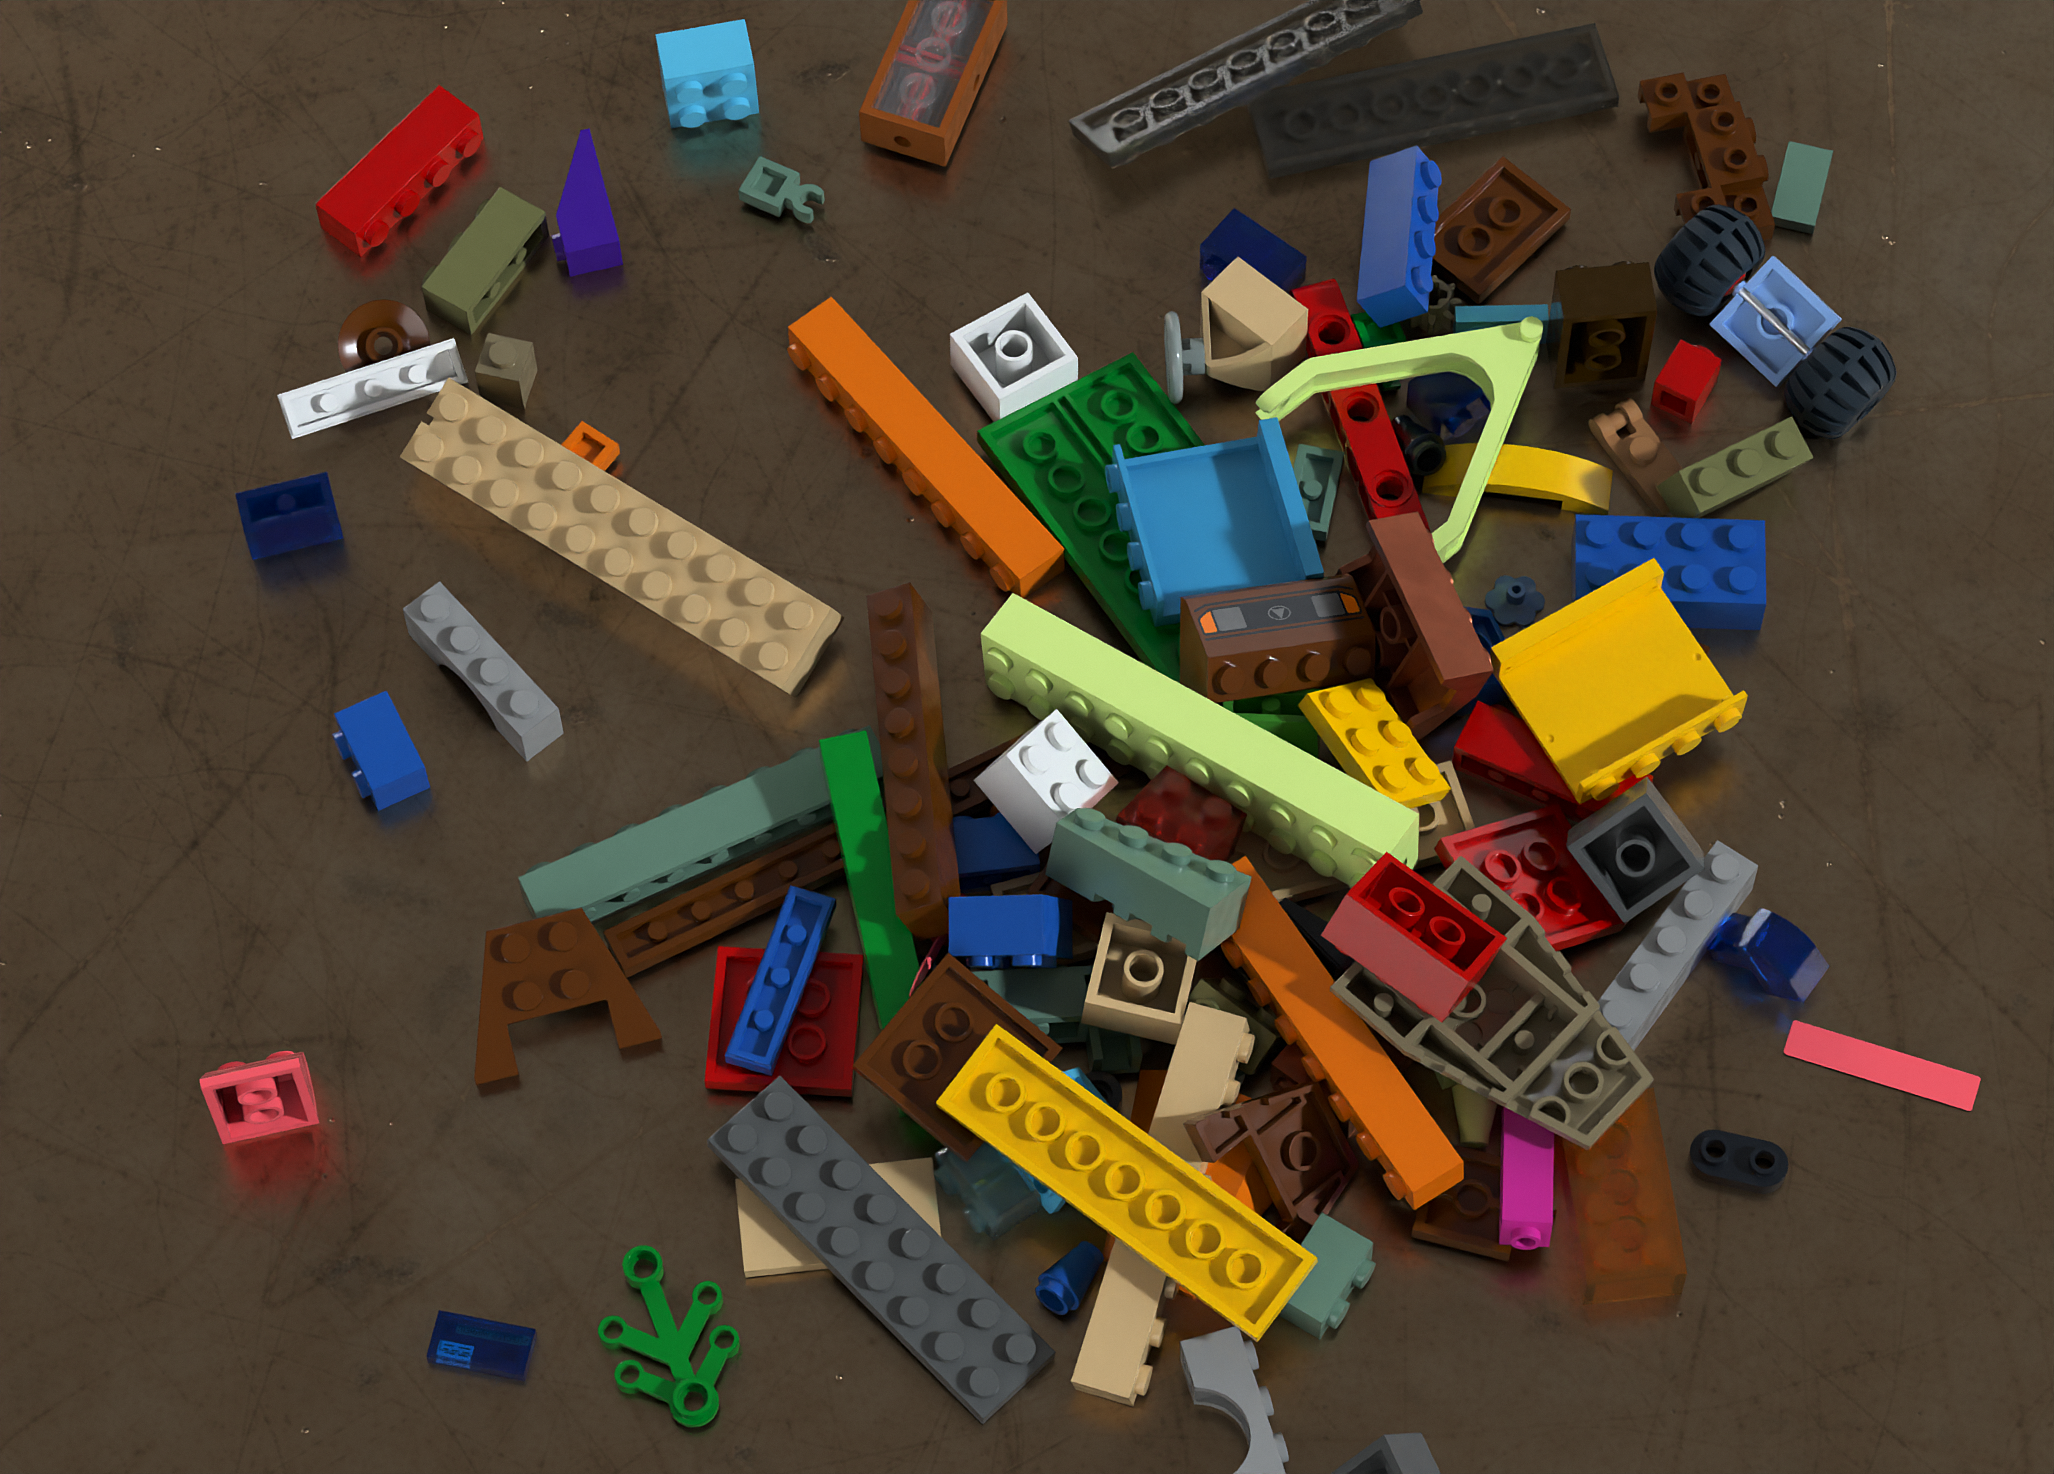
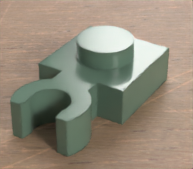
M762 156L758 157L738 190L739 200L778 217H780L786 207L793 211L794 216L798 220L805 223H812L814 215L813 209L804 206L803 203L814 201L823 205L825 198L824 191L817 185L804 184L799 186L801 183L799 172Z

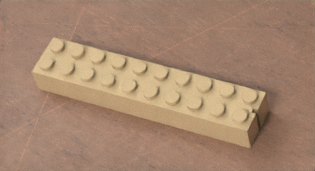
M448 377L427 411V414L433 417L430 425H427L421 421L400 458L794 698L797 697L845 619L844 616Z

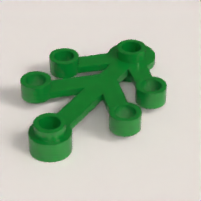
M647 1245L633 1247L626 1253L623 1259L624 1276L632 1287L641 1290L658 1338L628 1326L625 1320L619 1316L611 1315L605 1317L599 1323V1339L601 1344L608 1349L616 1350L625 1347L668 1365L675 1382L645 1372L643 1366L635 1360H624L617 1365L614 1372L616 1385L620 1391L626 1394H634L641 1391L669 1403L671 1415L681 1425L686 1427L703 1426L715 1417L719 1408V1397L714 1384L726 1359L734 1357L740 1348L739 1335L733 1327L729 1325L717 1326L711 1331L709 1336L710 1350L696 1375H694L688 1358L709 1315L717 1313L723 1305L721 1288L712 1281H703L697 1284L692 1292L693 1303L678 1331L659 1283L664 1274L663 1262L659 1252ZM642 1265H648L653 1268L651 1275L645 1278L638 1277L635 1271ZM704 1292H713L717 1296L716 1300L711 1304H703L698 1299ZM611 1326H618L623 1330L622 1334L615 1339L607 1338L604 1333ZM721 1336H730L734 1340L730 1347L724 1349L719 1348L715 1343ZM634 1370L639 1373V1377L633 1383H625L621 1380L624 1372ZM692 1397H698L703 1400V1405L698 1410H689L685 1407L687 1400Z

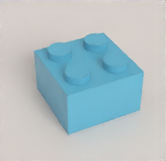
M745 19L655 34L662 86L671 129L677 127L693 128L706 122L723 119L739 120L748 115L759 113L755 67Z

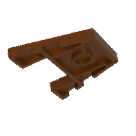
M582 908L486 931L474 1075L476 1086L519 1075L507 1028L510 1024L607 1001L619 1050L662 1039L658 1026Z
M1306 1081L1189 1119L1183 1123L1202 1162H1216L1243 1140L1281 1216V1221L1275 1227L1299 1245H1301L1320 1214L1324 1213L1327 1215L1359 1167V1163L1319 1082Z

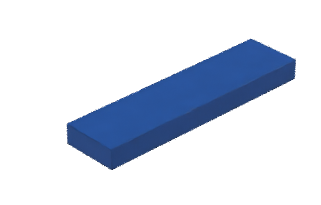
M790 885L726 1050V1063L769 1076L773 1075L837 906L835 898Z

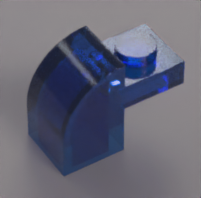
M1759 908L1753 917L1732 913L1706 948L1717 962L1750 969L1768 995L1804 1003L1830 967L1818 948L1804 932L1787 919L1763 908Z

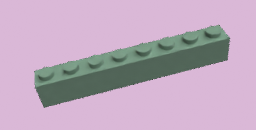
M868 725L859 730L848 729L839 733L837 736L867 731L881 798L885 797L881 748L871 726ZM812 747L801 749L794 753L788 761L774 767L764 766L750 772L744 780L728 787L725 785L713 787L705 792L702 798L684 806L681 804L672 805L660 812L658 817L640 825L637 823L628 824L620 828L614 836L601 842L582 844L572 850L570 855L555 862H541L532 866L525 875L518 877L522 897L532 918L537 919L582 908L590 922L595 924L833 820L820 761L819 747L815 749Z

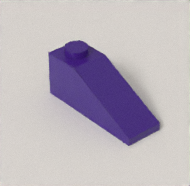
M589 128L580 130L556 213L559 233L551 235L557 262L566 260L570 277L623 265L620 241Z

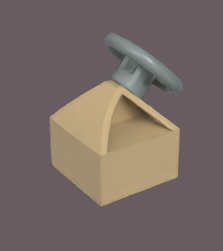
M1237 257L1201 292L1200 338L1181 339L1180 322L1177 313L1170 311L1165 315V365L1168 397L1171 403L1178 404L1183 399L1184 375H1205L1206 373L1214 379L1239 387L1258 391L1269 389L1287 375L1306 356L1308 309L1240 257Z

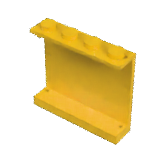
M1655 558L1505 639L1490 649V657L1494 669L1492 673L1579 805L1591 798L1597 801L1607 798L1619 788L1621 781L1632 775H1635L1636 778L1648 775L1660 765V760L1673 752H1676L1677 755H1683L1695 748L1701 742L1702 736L1715 729L1720 733L1735 726L1739 719L1742 718L1741 714H1743L1748 695L1744 690L1733 695L1662 590L1664 571Z

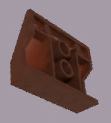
M1412 512L1368 520L1365 526L1374 545L1368 554L1340 567L1335 575L1349 574L1353 576L1376 633L1375 679L1373 681L1383 691L1387 701L1403 723L1410 728L1416 741L1419 742L1475 698L1494 669L1489 652L1482 646L1475 632L1471 615L1463 607L1453 586L1451 573L1444 567L1436 551L1431 532L1425 528L1419 513Z

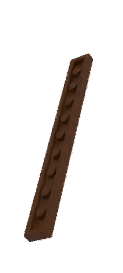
M1024 734L948 769L953 818L971 816L993 805L991 800L975 783L974 779ZM883 799L882 803L887 821L886 802ZM832 823L603 931L604 939L626 978L782 905L790 885L812 891L846 875L835 824Z

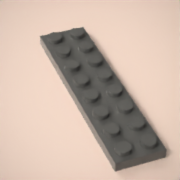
M781 1076L775 1079L707 1139V1146L982 1424L1055 1358L1056 1352Z

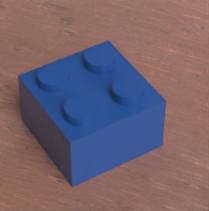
M1043 894L949 897V953L953 957L965 959V967L981 968V970L1008 969L1010 961H1012V966L1027 967L1028 969L1057 968V959H1073L1072 900Z

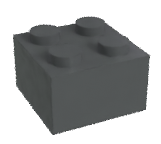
M1645 777L1568 830V850L1624 923L1704 870V851L1648 777Z

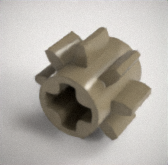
M1436 275L1432 276L1433 289L1429 294L1428 313L1410 318L1411 328L1418 326L1422 330L1427 331L1429 336L1443 328L1450 331L1453 326L1452 315L1455 314V306H1461L1462 300L1453 298L1455 284L1447 285L1445 282L1437 279Z

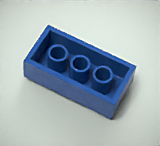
M1575 515L1571 540V603L1655 558L1664 571L1661 588L1688 628L1761 630L1766 608L1765 520Z

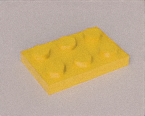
M1371 678L1307 693L1298 704L1300 710L1350 777L1409 809L1441 801L1451 790V787L1440 774L1436 764L1430 760L1412 735L1410 728L1403 723L1387 701L1383 691L1377 687Z

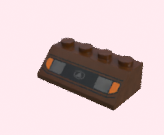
M1342 574L1180 597V684L1214 703L1347 684L1369 678L1374 680L1376 633L1353 576Z

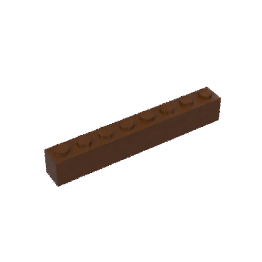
M909 582L867 595L866 597L895 909L899 919L914 937L921 942L949 933V897H961L933 617L931 609Z

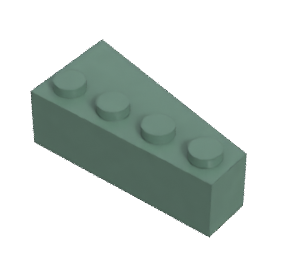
M1077 808L1056 823L1045 873L1048 877L1093 902L1105 899L1113 903V914L1126 921L1142 919L1152 925V936L1165 943L1170 942L1172 937L1186 944L1184 954L1197 961L1240 929L1252 877L1236 871L1232 864L1221 860H1209L1192 853V850L1183 844L1166 843L1148 836V832L1140 827L1132 825L1123 826L1108 820L1103 813L1095 809Z

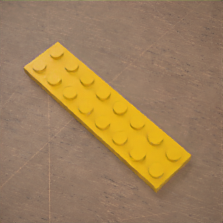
M997 1024L936 1101V1105L1256 1342L1260 1340L1318 1262L1317 1257Z

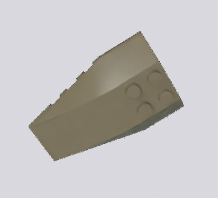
M1460 856L1433 885L1507 937V940L1481 980L1442 1023L1432 1015L1421 1011L1414 1002L1392 986L1381 982L1374 973L1357 961L1330 987V992L1404 1055L1589 1150L1653 1083L1654 1078L1615 1026L1611 1027L1599 1010L1600 1005L1590 991L1586 992L1571 973L1572 967L1562 953L1554 950L1544 936L1545 930L1536 918L1465 858Z

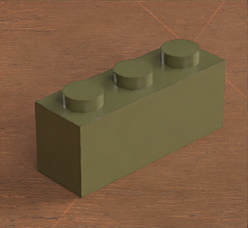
M502 187L496 191L490 200L485 199L479 205L474 221L464 233H458L453 238L448 254L438 266H432L425 274L422 281V292L426 310L472 335L548 238L549 230L545 211Z
M1791 416L1676 472L1659 484L1657 488L1673 517L1700 518L1792 473L1814 457Z

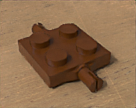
M1451 1144L1464 1161V1180L1417 1208L1411 1237L1509 1261L1512 1245H1499L1501 1156ZM1553 1210V1225H1552V1230H1553V1226H1554V1222H1555L1557 1210Z

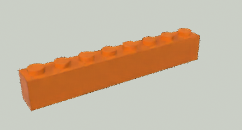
M832 297L788 326L790 346L787 348V351L794 364L801 370L807 368L814 375L816 384L825 398L831 402L836 400L845 409L844 413L848 422L857 432L865 431L873 440V446L880 458L887 464L893 462L901 470L902 478L907 487L917 496L923 494L931 503L933 514L944 527L948 528L951 525L961 536V543L967 553L976 560L981 558L988 565L990 574L1000 589L1005 592L1010 589L1012 593L1025 599L1065 570L1064 547Z
M1244 856L1232 863L1236 871L1249 875L1252 878L1240 929L1224 940L1221 944V949L1234 969L1242 966L1251 979L1247 982V985L1261 1007L1268 1004L1278 1018L1274 1020V1023L1284 1041L1288 1045L1294 1042L1297 1043L1305 1055L1301 1058V1062L1310 1078L1314 1082L1323 1081L1332 1095L1328 1096V1100L1342 1122L1350 1119L1359 1132L1355 1137L1365 1156L1370 1161L1377 1158L1386 1170L1383 1178L1391 1193L1397 1200L1405 1197L1412 1209L1416 1210L1464 1180V1161L1362 1018L1330 992V987L1335 983L1334 979L1250 861Z

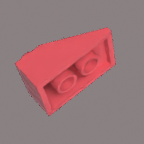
M280 1051L269 1055L266 1060L248 1064L239 1061L229 1062L221 1065L216 1071L205 1073L199 1079L201 1090L222 1144L319 1124L310 1070L303 1052Z

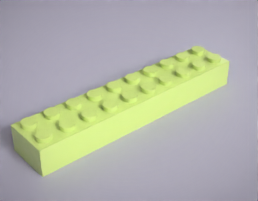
M1012 593L980 633L985 682L995 695L1006 700L1013 699L1027 707L1031 714L1040 720H1043L1057 709L1085 743L1090 742L1100 747L1113 760L1122 765L1130 764L1145 772L1157 785L1162 787L1170 786L1185 794L1197 807L1201 809L1210 808L1225 816L1237 829L1244 832L1252 831L1263 837L1277 851L1283 854L1292 853L1308 862L1311 868L1325 877L1333 876L1352 888L1386 852L1412 870L1417 866L1419 814L1022 597Z

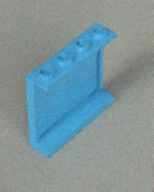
M1277 417L1259 420L1257 437L1124 459L1120 444L1113 445L1112 464L1105 466L1106 482L1110 493L1117 492L1120 502L1116 504L1118 525L1121 532L1128 531L1131 541L1127 543L1129 564L1132 571L1139 570L1142 579V582L1138 583L1140 603L1143 610L1150 609L1155 627L1180 622V597L1324 577L1323 566Z

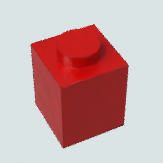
M1680 339L1654 382L1651 405L1692 424L1717 384L1722 359L1714 356L1709 349L1701 345H1691Z

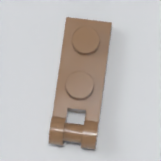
M1626 398L1616 404L1615 411L1610 414L1600 413L1590 419L1589 427L1595 439L1655 516L1673 517L1657 486L1683 468L1645 421L1635 401L1631 398ZM1625 426L1631 435L1621 440L1616 431Z

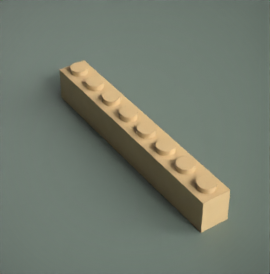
M1189 1002L1148 1135L1211 1180V1176L1205 1174L1208 1162L1201 1161L1183 1123L1189 1119L1236 1104L1240 1082L1235 1081L1234 1078L1239 1062L1247 1064L1249 1061L1255 1035L1248 1034L1250 1029L1247 1018ZM1115 1238L1071 1382L1076 1390L1133 1407L1136 1395L1144 1396L1150 1383L1153 1367L1146 1365L1151 1347L1159 1348L1164 1338L1167 1319L1161 1317L1166 1298L1174 1300L1180 1285L1117 1238Z

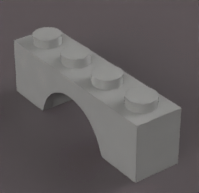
M440 581L403 608L408 633L437 666L441 664L446 665L468 685L490 715L497 730L526 761H529L564 734L559 708Z
M1234 1326L1180 1341V1361L1194 1404L1211 1406L1229 1414L1241 1426L1248 1440V1454L1242 1465L1233 1474H1286L1283 1463L1289 1461L1287 1447L1282 1433L1273 1434L1268 1420V1416L1274 1415V1409L1266 1385L1258 1387L1253 1370L1259 1369V1362L1252 1340L1243 1341L1240 1329Z

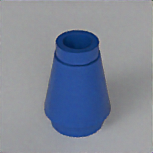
M1081 1241L1077 1247L1073 1248L1039 1275V1284L1035 1288L1039 1301L1046 1308L1059 1315H1065L1069 1310L1077 1309L1099 1266L1104 1261L1101 1251L1093 1244Z

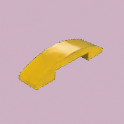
M1478 443L1445 445L1446 460L1437 472L1424 476L1422 493L1457 497ZM1503 444L1484 491L1562 501L1561 510L1608 515L1613 470L1569 454L1535 447Z

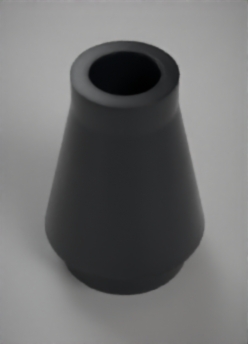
M1406 415L1397 416L1391 421L1409 472L1428 476L1434 474L1443 466L1446 460L1444 441L1440 436L1413 422Z

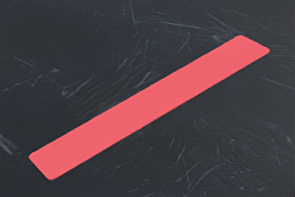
M1797 1020L1792 1022L1784 1048L1785 1055L1966 1111L1972 1110L1981 1081L1979 1076Z

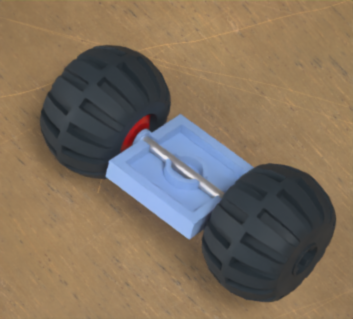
M1711 205L1704 208L1678 231L1658 256L1654 266V275L1660 291L1673 306L1685 313L1699 317L1715 313L1734 297L1709 325L1775 387H1780L1792 374L1786 383L1784 396L1790 412L1801 427L1814 435L1828 439H1836L1843 436L1881 401L1895 382L1897 371L1890 352L1879 338L1865 330L1854 327L1840 328L1821 342L1842 318L1775 256H1771L1753 276L1765 256V245L1761 233L1753 221L1738 210L1724 205Z

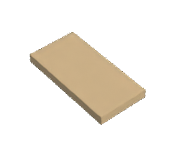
M932 1157L869 1164L941 1236ZM740 1178L735 1179L745 1278L828 1269Z

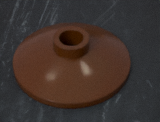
M373 300L357 307L345 319L338 336V355L347 373L430 346L429 333L420 316L407 305L394 300ZM379 337H386L392 343V349L386 355L377 353L374 348V343Z

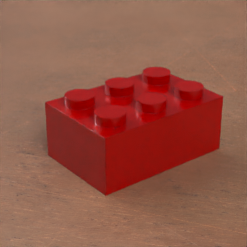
M1388 852L1348 891L1321 934L1322 937L1335 945L1342 954L1356 960L1374 973L1381 982L1392 986L1414 1002L1421 1011L1432 1015L1442 1023L1481 980L1507 940V937Z

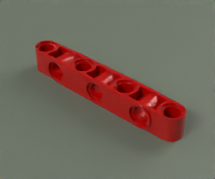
M1335 278L1289 290V295L1308 309L1306 340L1308 359L1363 349ZM1333 339L1340 343L1330 345L1323 341ZM1377 384L1321 392L1342 451L1345 452L1344 457L1368 520L1418 512L1425 528L1430 531ZM1355 416L1366 417L1369 420L1365 422H1357L1351 418ZM1392 494L1398 497V499L1389 501L1380 496Z

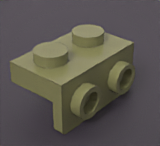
M1226 976L1222 980L1219 978L1200 979L1188 997L1185 1014L1189 1002L1247 1018L1250 1029L1248 1034L1255 1035V1040L1248 1063L1239 1062L1238 1068L1247 1075L1255 1074L1270 1052H1281L1288 1045L1275 1026L1274 1020L1278 1017L1273 1010L1267 1006L1258 1008L1245 998L1248 992L1243 986Z

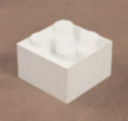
M1029 293L950 333V365L993 422L1078 380L1077 355Z
M1057 709L1021 736L974 779L975 783L1035 854L1052 843L1056 823L1077 808L1091 809L1119 783Z

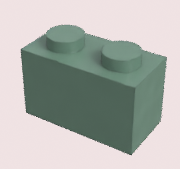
M1324 1213L1320 1214L1301 1243L1303 1248L1317 1257L1318 1262L1278 1314L1319 1340L1328 1326L1333 1329L1339 1326L1350 1306V1303L1345 1301L1354 1286L1359 1289L1365 1286L1376 1266V1263L1371 1261L1373 1242Z

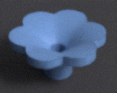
M1507 575L1500 576L1495 581L1494 589L1489 591L1485 597V606L1494 612L1496 622L1503 627L1513 624L1523 628L1531 626L1535 621L1536 613L1542 611L1545 604L1544 596L1536 591L1534 580L1527 576H1521L1516 579Z

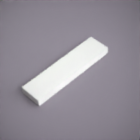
M452 338L279 394L277 397L291 439L439 392L448 377L459 384L467 383L468 379L455 339Z

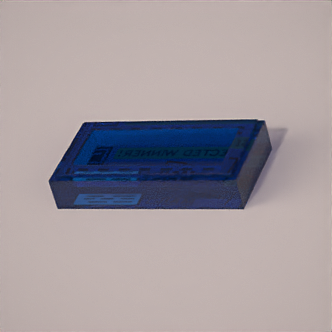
M439 1310L426 1357L429 1363L525 1381L537 1339V1332L533 1328Z

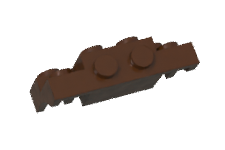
M1684 72L1640 81L1638 100L1640 104H1646L1649 113L1647 123L1649 133L1684 126L1683 138L1700 190L1676 194L1674 204L1676 216L1681 215L1685 225L1704 208L1720 204L1734 208L1749 217L1760 231L1763 240L1772 239L1775 223L1763 189V182H1767L1769 178L1767 162L1764 155H1757L1754 146L1756 143V131L1751 117L1745 118L1740 101H1734L1726 73L1686 81Z

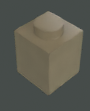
M488 333L475 369L480 397L490 402L525 409L538 371L533 343Z

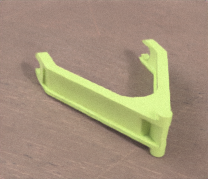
M1531 316L1524 318L1520 323L1312 357L1302 362L1267 389L1257 399L1256 404L1260 409L1255 413L1261 420L1277 417L1278 421H1280L1315 393L1443 372H1452L1466 376L1480 386L1490 402L1491 411L1448 521L1431 533L1436 551L1442 563H1444L1456 554L1463 545L1534 364L1538 359L1543 324L1537 317Z

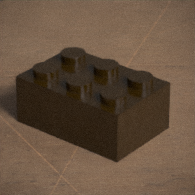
M1620 261L1611 266L1587 267L1575 265L1565 270H1556L1546 338L1554 389L1645 381L1657 316V305L1649 262L1634 263L1631 261Z

